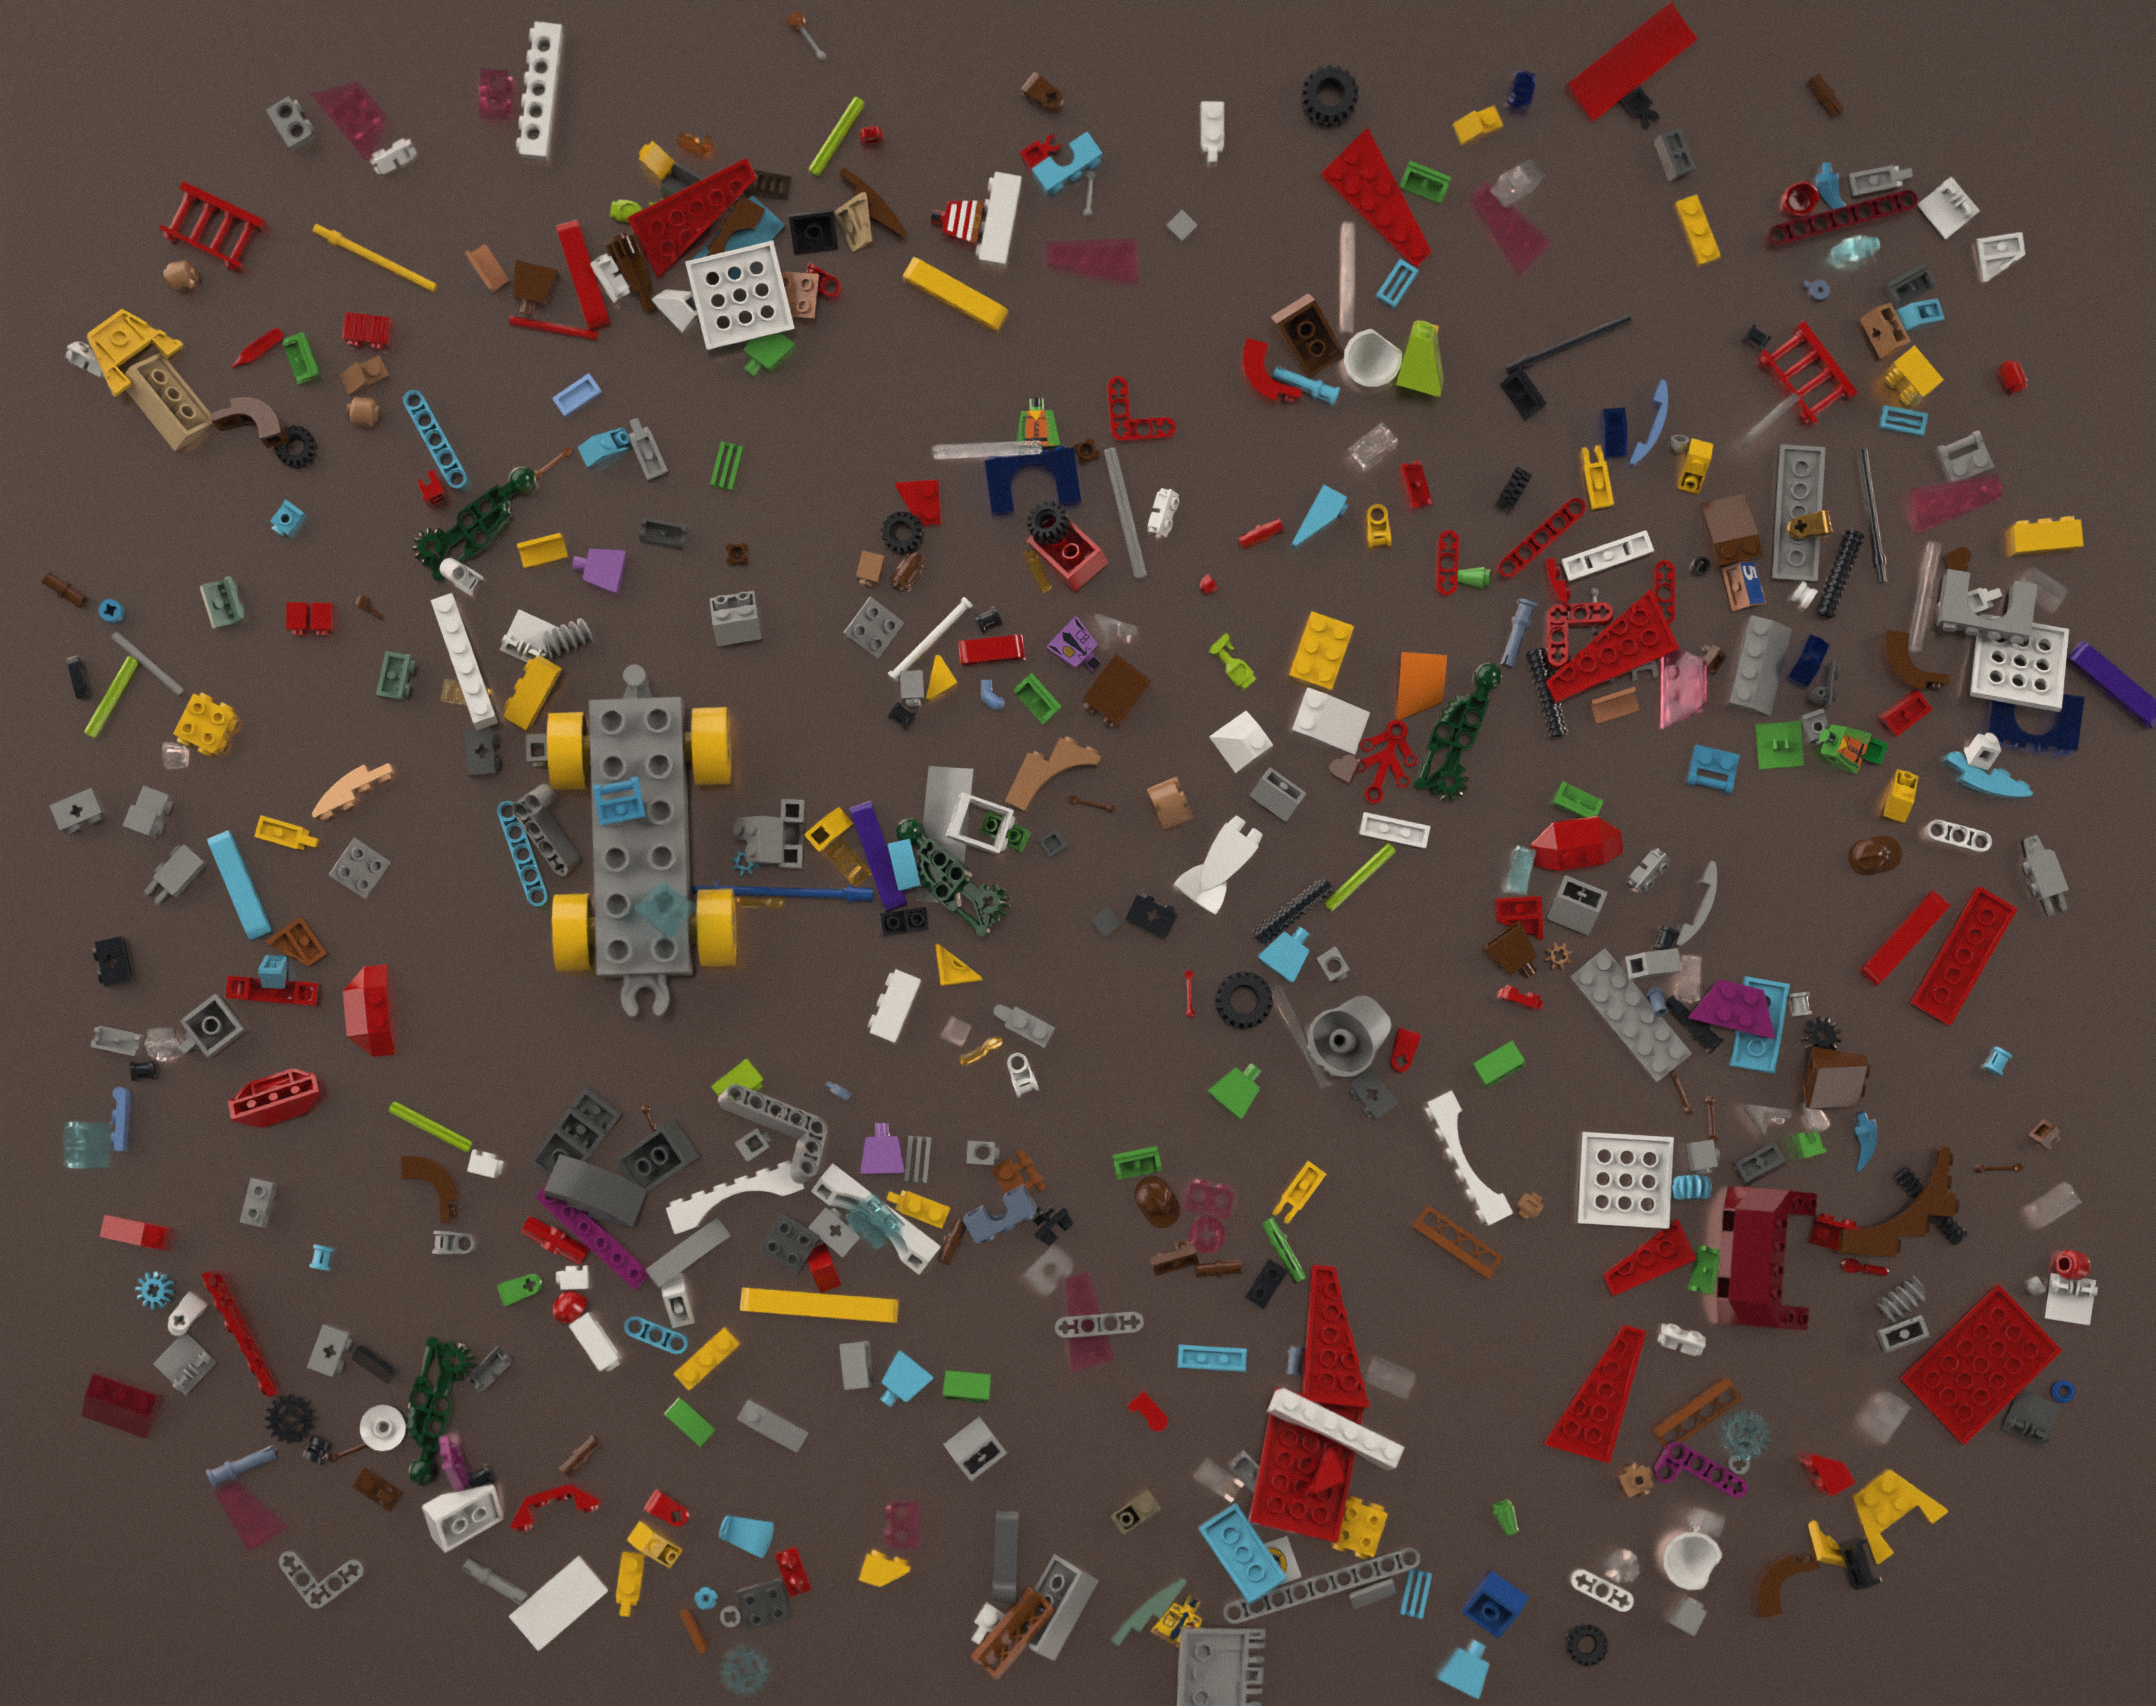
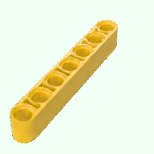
M742 1288L740 1311L897 1323L899 1300Z

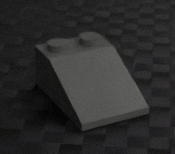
M674 1119L659 1127L616 1158L615 1161L629 1181L646 1189L648 1193L700 1156Z

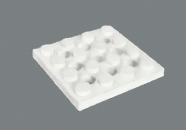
M773 241L685 261L707 350L795 329ZM760 262L763 265V271L757 275L753 274L750 271L752 263ZM732 267H737L741 270V276L737 280H732L728 276V271ZM714 272L718 274L719 281L717 284L710 285L706 282V277L709 273ZM759 284L767 285L769 288L768 294L763 297L758 296L755 292L756 287ZM738 289L744 290L747 294L746 299L742 302L736 301L733 297L734 292ZM719 294L724 297L725 302L721 307L713 306L711 300L714 295ZM764 306L773 308L774 314L771 318L762 317L761 309ZM743 311H748L752 315V320L747 324L739 321V315ZM722 316L730 320V325L726 329H720L717 326V320Z
M1979 614L1984 619L1993 620L2001 618L1994 615ZM2032 622L2031 636L2026 641L2027 646L2025 647L2010 642V639H2005V642L2000 643L1988 638L1987 635H1977L1970 696L2060 712L2063 700L2069 629ZM2045 643L2049 646L2050 650L2044 651L2039 648L2038 644ZM1992 655L2001 656L2003 662L1994 661ZM2014 659H2022L2025 662V666L2016 665ZM2044 663L2048 669L2040 670L2036 664ZM1990 675H1998L2001 678V681H1992ZM2012 679H2020L2023 682V686H2016ZM2040 682L2045 685L2046 689L2039 690L2035 687L2034 683Z
M1582 1132L1577 1223L1669 1229L1674 1137ZM1604 1149L1610 1153L1608 1162L1602 1163L1599 1161L1598 1153L1600 1150ZM1629 1151L1632 1153L1633 1160L1630 1164H1624L1621 1161L1620 1156L1622 1152ZM1647 1152L1653 1153L1656 1157L1655 1163L1651 1166L1646 1165L1643 1161V1156ZM1601 1172L1609 1176V1182L1604 1186L1599 1185L1596 1180L1597 1175ZM1622 1174L1631 1176L1632 1183L1630 1186L1623 1187L1620 1184L1619 1178ZM1645 1175H1651L1654 1178L1655 1183L1653 1187L1645 1188L1643 1186L1642 1179ZM1604 1195L1608 1199V1204L1605 1208L1596 1206L1595 1200L1597 1196ZM1623 1196L1628 1197L1631 1202L1630 1207L1626 1210L1621 1209L1618 1205V1200ZM1644 1198H1650L1653 1201V1208L1650 1211H1645L1641 1207V1201Z

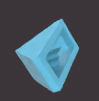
M265 955L258 969L262 988L285 989L288 956Z

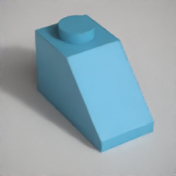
M1938 298L1913 302L1896 310L1906 332L1945 320Z

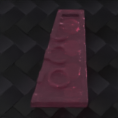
M1487 180L1470 197L1520 275L1551 244L1552 241Z
M1136 238L1047 242V266L1138 284Z
M2000 474L1910 488L1915 532L1920 533L2001 498Z
M1085 1272L1066 1278L1068 1317L1101 1314L1089 1273ZM1074 1319V1325L1068 1326L1069 1329H1075L1074 1334H1079V1319ZM1091 1319L1082 1321L1081 1328L1083 1331L1091 1332L1094 1329L1095 1324ZM1107 1335L1069 1338L1071 1373L1115 1360Z

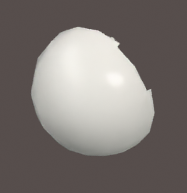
M1373 329L1357 333L1349 340L1344 351V364L1347 373L1355 382L1365 387H1377L1389 383L1397 375L1401 367V350Z
M1696 1531L1683 1532L1674 1537L1668 1544L1663 1555L1664 1569L1669 1579L1678 1587L1688 1590L1702 1589L1708 1582L1712 1569L1719 1563L1722 1552L1717 1543L1709 1536Z

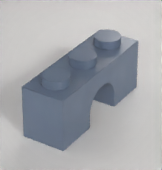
M1025 1184L1004 1194L1003 1201L1007 1207L1005 1214L995 1216L988 1211L984 1204L964 1215L963 1222L976 1244L981 1241L986 1243L995 1237L994 1234L1000 1231L1003 1233L1008 1232L1015 1227V1223L1021 1220L1024 1223L1035 1217L1037 1205Z

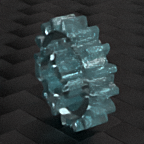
M1860 234L1840 240V245L1833 247L1830 251L1834 261L1845 260V263H1855L1870 258V253H1874V251L1879 250L1881 247L1877 237L1867 238L1866 235L1862 236Z
M1745 1410L1740 1411V1416L1735 1412L1732 1414L1733 1420L1728 1418L1725 1421L1728 1427L1722 1428L1721 1431L1725 1432L1726 1435L1722 1436L1721 1440L1728 1442L1724 1448L1732 1449L1731 1456L1738 1453L1739 1460L1743 1459L1745 1455L1748 1460L1753 1459V1454L1758 1458L1761 1456L1760 1450L1765 1452L1768 1449L1765 1444L1771 1442L1767 1435L1772 1433V1430H1766L1765 1428L1768 1425V1421L1763 1423L1760 1421L1763 1415L1760 1414L1754 1417L1753 1410L1748 1415H1746ZM1746 1421H1751L1755 1425L1747 1424ZM1733 1427L1736 1430V1435L1734 1438H1732ZM1754 1431L1749 1438L1746 1437L1739 1440L1744 1432ZM1759 1432L1761 1433L1760 1443L1757 1441V1435ZM1737 1445L1746 1446L1748 1450L1742 1449Z
M742 1646L741 1652L734 1648L733 1656L728 1653L726 1654L728 1662H721L725 1670L720 1671V1674L726 1677L722 1680V1684L728 1682L727 1690L736 1689V1696L740 1691H743L744 1697L748 1696V1691L755 1695L757 1693L756 1687L763 1689L764 1685L761 1682L768 1681L769 1679L764 1675V1673L770 1671V1668H764L768 1660L760 1659L762 1652H759L757 1655L754 1654V1647L749 1652L746 1651L745 1646ZM746 1656L744 1661L739 1664L733 1662L738 1657ZM753 1660H756V1662L758 1663L760 1667V1672L758 1670H755L752 1664ZM746 1665L751 1675L747 1674L745 1677H742V1672L739 1671V1668H743ZM730 1671L735 1673L736 1683L731 1679ZM750 1679L757 1680L753 1685L744 1687L746 1681Z

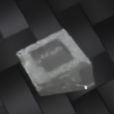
M163 742L162 754L165 769L188 767L185 745Z
M951 1016L941 1037L962 1046L971 1025Z

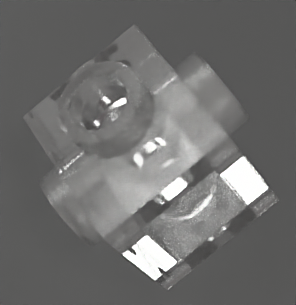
M170 1027L147 1029L148 1039L145 1040V1051L148 1053V1056L156 1058V1061H170V1057L177 1056L180 1043L179 1038L176 1037V1029Z
M1617 1547L1603 1564L1610 1571L1608 1576L1618 1584L1621 1581L1626 1584L1628 1581L1633 1582L1640 1573L1638 1570L1640 1565L1636 1562L1639 1558L1627 1550L1624 1553ZM1623 1563H1625L1626 1568L1625 1570L1621 1571L1620 1567Z

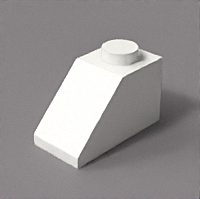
M679 1273L661 1287L672 1328L695 1323L683 1273Z

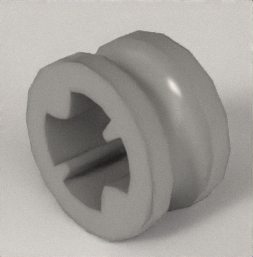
M1734 1454L1728 1460V1468L1735 1474H1744L1749 1469V1460L1743 1454ZM1741 1457V1461H1744L1745 1465L1737 1471L1735 1470L1737 1467H1733V1462H1736L1737 1458Z
M727 1606L722 1610L720 1620L724 1626L734 1627L741 1620V1612L735 1606ZM734 1611L736 1613L734 1617H737V1620L727 1622L725 1620L727 1616H724L725 1612L730 1613Z

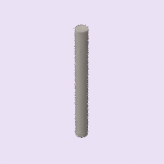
M116 631L111 636L118 645L178 697L183 694L185 690L120 633Z

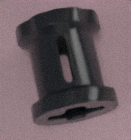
M1753 324L1742 341H1748L1761 353L1772 336L1765 335L1756 328L1757 325Z
M992 606L991 610L981 615H974L982 633L996 624H1003L995 606Z
M897 702L887 718L895 720L906 731L915 720L917 714L909 712L901 706L900 702Z
M1660 925V934L1652 947L1658 950L1671 949L1674 939L1679 935V932Z
M151 1059L149 1062L143 1063L132 1061L130 1063L132 1081L142 1078L155 1080L157 1078L155 1060Z
M487 1463L483 1465V1468L473 1473H466L472 1489L481 1487L489 1482H496Z

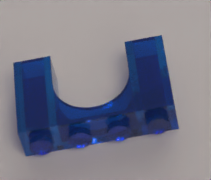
M1069 445L1055 447L1056 450L1047 451L1046 448L1033 450L1032 454H1024L1023 451L1011 453L1010 457L1002 458V455L998 454L989 456V460H984L992 517L1014 514L1011 491L1012 481L1020 470L1029 466L1042 467L1053 476L1056 483L1058 503L1061 507L1080 505L1081 495L1074 448H1069Z
M2063 694L2062 708L2060 712H2056L2052 728L2043 735H2032L2019 727L2014 715L2015 704L1989 700L1985 734H1994L2000 746H2003L2004 743H2011L2013 748L2026 749V746L2035 747V751L2048 752L2049 749L2057 750L2059 755L2070 756L2071 752L2078 751L2085 697Z

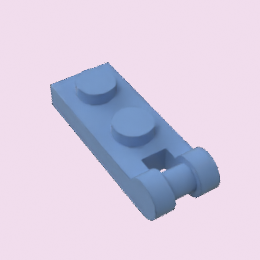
M117 1087L112 1093L117 1102L116 1110L112 1112V1123L115 1124V1133L111 1134V1146H114V1151L127 1152L130 1092L127 1088Z

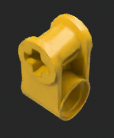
M1375 504L1369 508L1366 514L1368 548L1372 549L1373 546L1380 545L1391 547V531L1387 509L1381 504ZM1373 510H1380L1383 513V519L1380 521L1373 520L1371 512Z

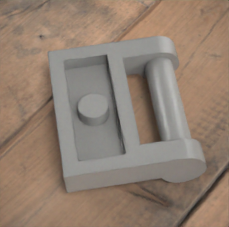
M1979 430L1972 432L1971 436L1936 448L1951 485L1994 468ZM1972 444L1976 445L1977 450L1950 461L1949 454Z

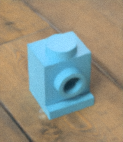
M285 499L283 505L270 520L274 525L272 529L282 537L284 534L291 537L306 518V515ZM285 515L289 516L287 523L282 522V518Z

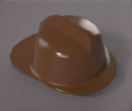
M1877 836L1860 840L1850 848L1848 853V862L1851 868L1861 875H1872L1890 871L1900 863L1902 858L1900 844L1889 836Z
M1156 1176L1143 1178L1137 1184L1134 1190V1198L1146 1219L1158 1228L1172 1226L1180 1216V1205L1168 1184Z

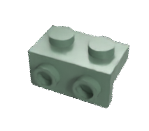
M231 576L200 586L212 629L238 624L244 619L245 610L243 604L239 603L237 597L238 587L235 581H232Z
M385 651L376 692L377 696L404 701L405 696L408 697L411 686L408 683L409 674H413L415 669V661H412L413 657L411 655Z

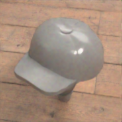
M1365 995L1357 996L1337 1008L1324 1011L1310 1025L1308 1034L1309 1045L1307 1046V1050L1311 1052L1310 1058L1316 1060V1066H1322L1325 1072L1329 1071L1332 1077L1336 1075L1345 1078L1358 1076L1365 1072L1372 1064L1376 1051L1390 1033L1391 1019L1375 1000Z

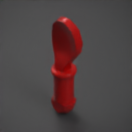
M1846 1258L1841 1262V1268L1848 1273L1864 1271V1274L1880 1275V1277H1885L1889 1274V1270L1885 1266L1869 1265L1868 1263L1862 1265L1857 1259Z

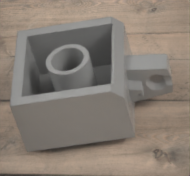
M215 993L180 1021L188 1033L185 1034L187 1040L178 1047L183 1054H187L192 1049H195L197 1052L201 1049L207 1058H212L247 1030L223 998Z

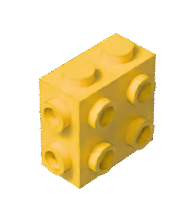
M202 692L200 696L193 693L173 734L178 736V742L188 747L192 743L199 747L198 752L206 756H210L211 753L218 755L219 752L222 753L227 745L228 740H226L229 731L233 732L237 725V715L232 712L233 707L222 702L220 706L212 703L213 698Z
M1349 1496V1499L1346 1501L1339 1542L1337 1544L1333 1543V1548L1342 1552H1346L1348 1548L1355 1551V1556L1367 1560L1368 1556L1374 1557L1388 1513L1383 1511V1506L1371 1503L1369 1507L1362 1504V1499Z

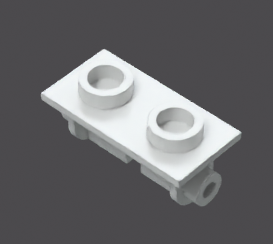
M404 138L392 144L393 148L387 151L381 149L372 155L373 158L370 159L372 165L377 164L374 167L377 175L381 173L384 175L397 168L393 162L396 158L400 165L415 159L414 156L417 155L414 147H408L412 144L410 139L406 141Z
M606 253L590 263L594 274L599 278L607 295L610 296L613 302L621 296L630 293L628 289L630 286L623 275L620 274L615 277L613 274L619 269L612 256H608Z
M74 342L67 346L70 349L65 356L68 362L84 368L86 362H88L87 371L100 378L104 377L93 350L89 349V345L83 342Z
M1163 488L1160 489V492H1157L1153 508L1160 509V513H1151L1147 525L1149 527L1148 532L1153 534L1159 533L1167 538V534L1173 525L1172 517L1174 511L1179 505V494L1171 489L1166 490Z
M1662 1323L1661 1333L1658 1335L1657 1342L1661 1343V1346L1674 1350L1677 1349L1678 1343H1681L1680 1352L1696 1357V1355L1701 1356L1703 1348H1705L1706 1337H1703L1702 1334L1696 1331L1688 1332L1682 1330L1677 1325Z

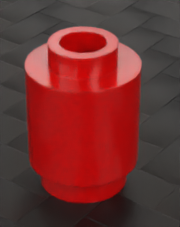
M2011 359L2001 364L2002 369L1998 370L2006 389L2010 390L2011 394H2015L2028 387L2026 383L2028 380L2019 361L2014 363V360Z

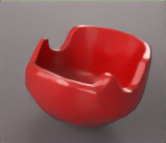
M1808 182L1794 183L1784 194L1783 206L1785 210L1796 217L1809 215L1819 202L1818 190Z
M572 1290L561 1293L555 1299L553 1305L554 1319L563 1325L566 1323L572 1324L584 1311L586 1298Z

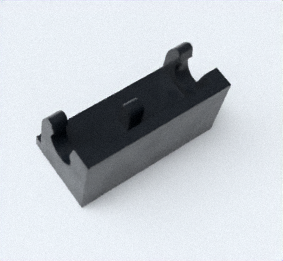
M1522 367L1499 384L1524 421L1543 410L1547 405Z
M1868 1538L1858 1539L1840 1546L1854 1590L1870 1588L1882 1582L1881 1577L1873 1578L1862 1546L1869 1543Z

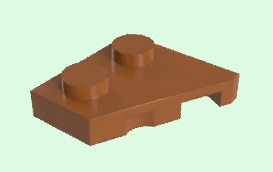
M302 916L265 941L269 946L308 967L328 954Z

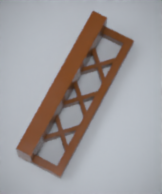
M1429 1205L1426 1206L1412 1227L1486 1279H1490L1494 1269L1503 1258V1256ZM1428 1212L1437 1217V1227L1430 1228L1422 1222ZM1440 1219H1441L1442 1221H1444L1445 1223H1447L1448 1225H1442V1226H1441ZM1451 1226L1456 1230L1457 1239L1449 1241L1443 1237L1442 1228ZM1459 1232L1466 1238L1460 1239ZM1470 1239L1475 1244L1476 1252L1468 1254L1462 1250L1461 1241ZM1478 1246L1483 1248L1485 1251L1479 1252ZM1490 1253L1496 1257L1490 1268L1481 1263L1479 1254Z
M1724 1377L1654 1427L1652 1432L1664 1448L1667 1443L1662 1436L1670 1430L1677 1431L1676 1440L1682 1443L1742 1399L1734 1389L1730 1379ZM1729 1389L1735 1399L1728 1404L1719 1403V1395ZM1707 1403L1715 1404L1711 1416H1700L1703 1406ZM1718 1405H1722L1723 1407L1717 1411ZM1689 1416L1696 1417L1693 1429H1681L1682 1421ZM1699 1418L1705 1419L1700 1424H1698ZM1681 1431L1687 1432L1686 1434L1680 1437Z
M1028 1587L971 1655V1658L976 1663L984 1666L992 1677L998 1680L1056 1610L1043 1594ZM1044 1605L1046 1611L1040 1617H1037L1038 1610ZM1030 1623V1630L1023 1634V1628L1026 1624ZM1016 1641L1015 1648L1008 1652L1011 1642ZM998 1658H1001V1664L995 1670L992 1665Z

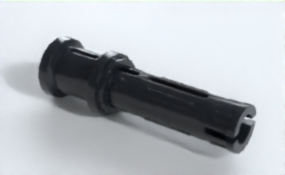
M1674 995L1665 1002L1667 1009L1694 1034V1039L1696 1041L1699 1040L1708 1049L1709 1054L1724 1041L1723 1038H1719L1710 1030V1025H1704L1702 1022L1688 1019L1691 1012Z

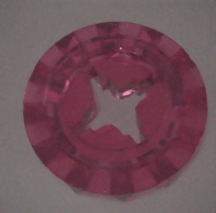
M1206 1216L1197 1219L1189 1230L1191 1244L1195 1246L1196 1250L1203 1253L1217 1251L1225 1240L1226 1234L1222 1223L1213 1217ZM1206 1225H1208L1210 1232L1217 1233V1236L1210 1237L1209 1245H1206L1204 1237L1197 1236V1234L1205 1232Z

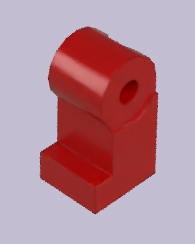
M1144 1391L1127 1405L1132 1413L1138 1409L1148 1420V1425L1153 1431L1158 1432L1166 1428L1168 1423L1166 1415Z

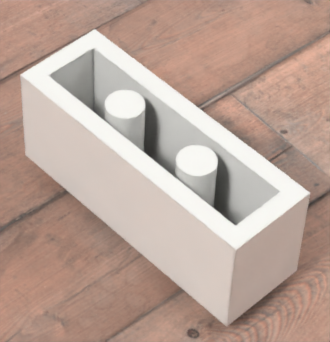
M897 969L894 974L889 973L885 983L888 986L886 994L881 993L876 1006L880 1007L877 1015L872 1014L867 1026L871 1028V1034L896 1044L920 986L921 979Z

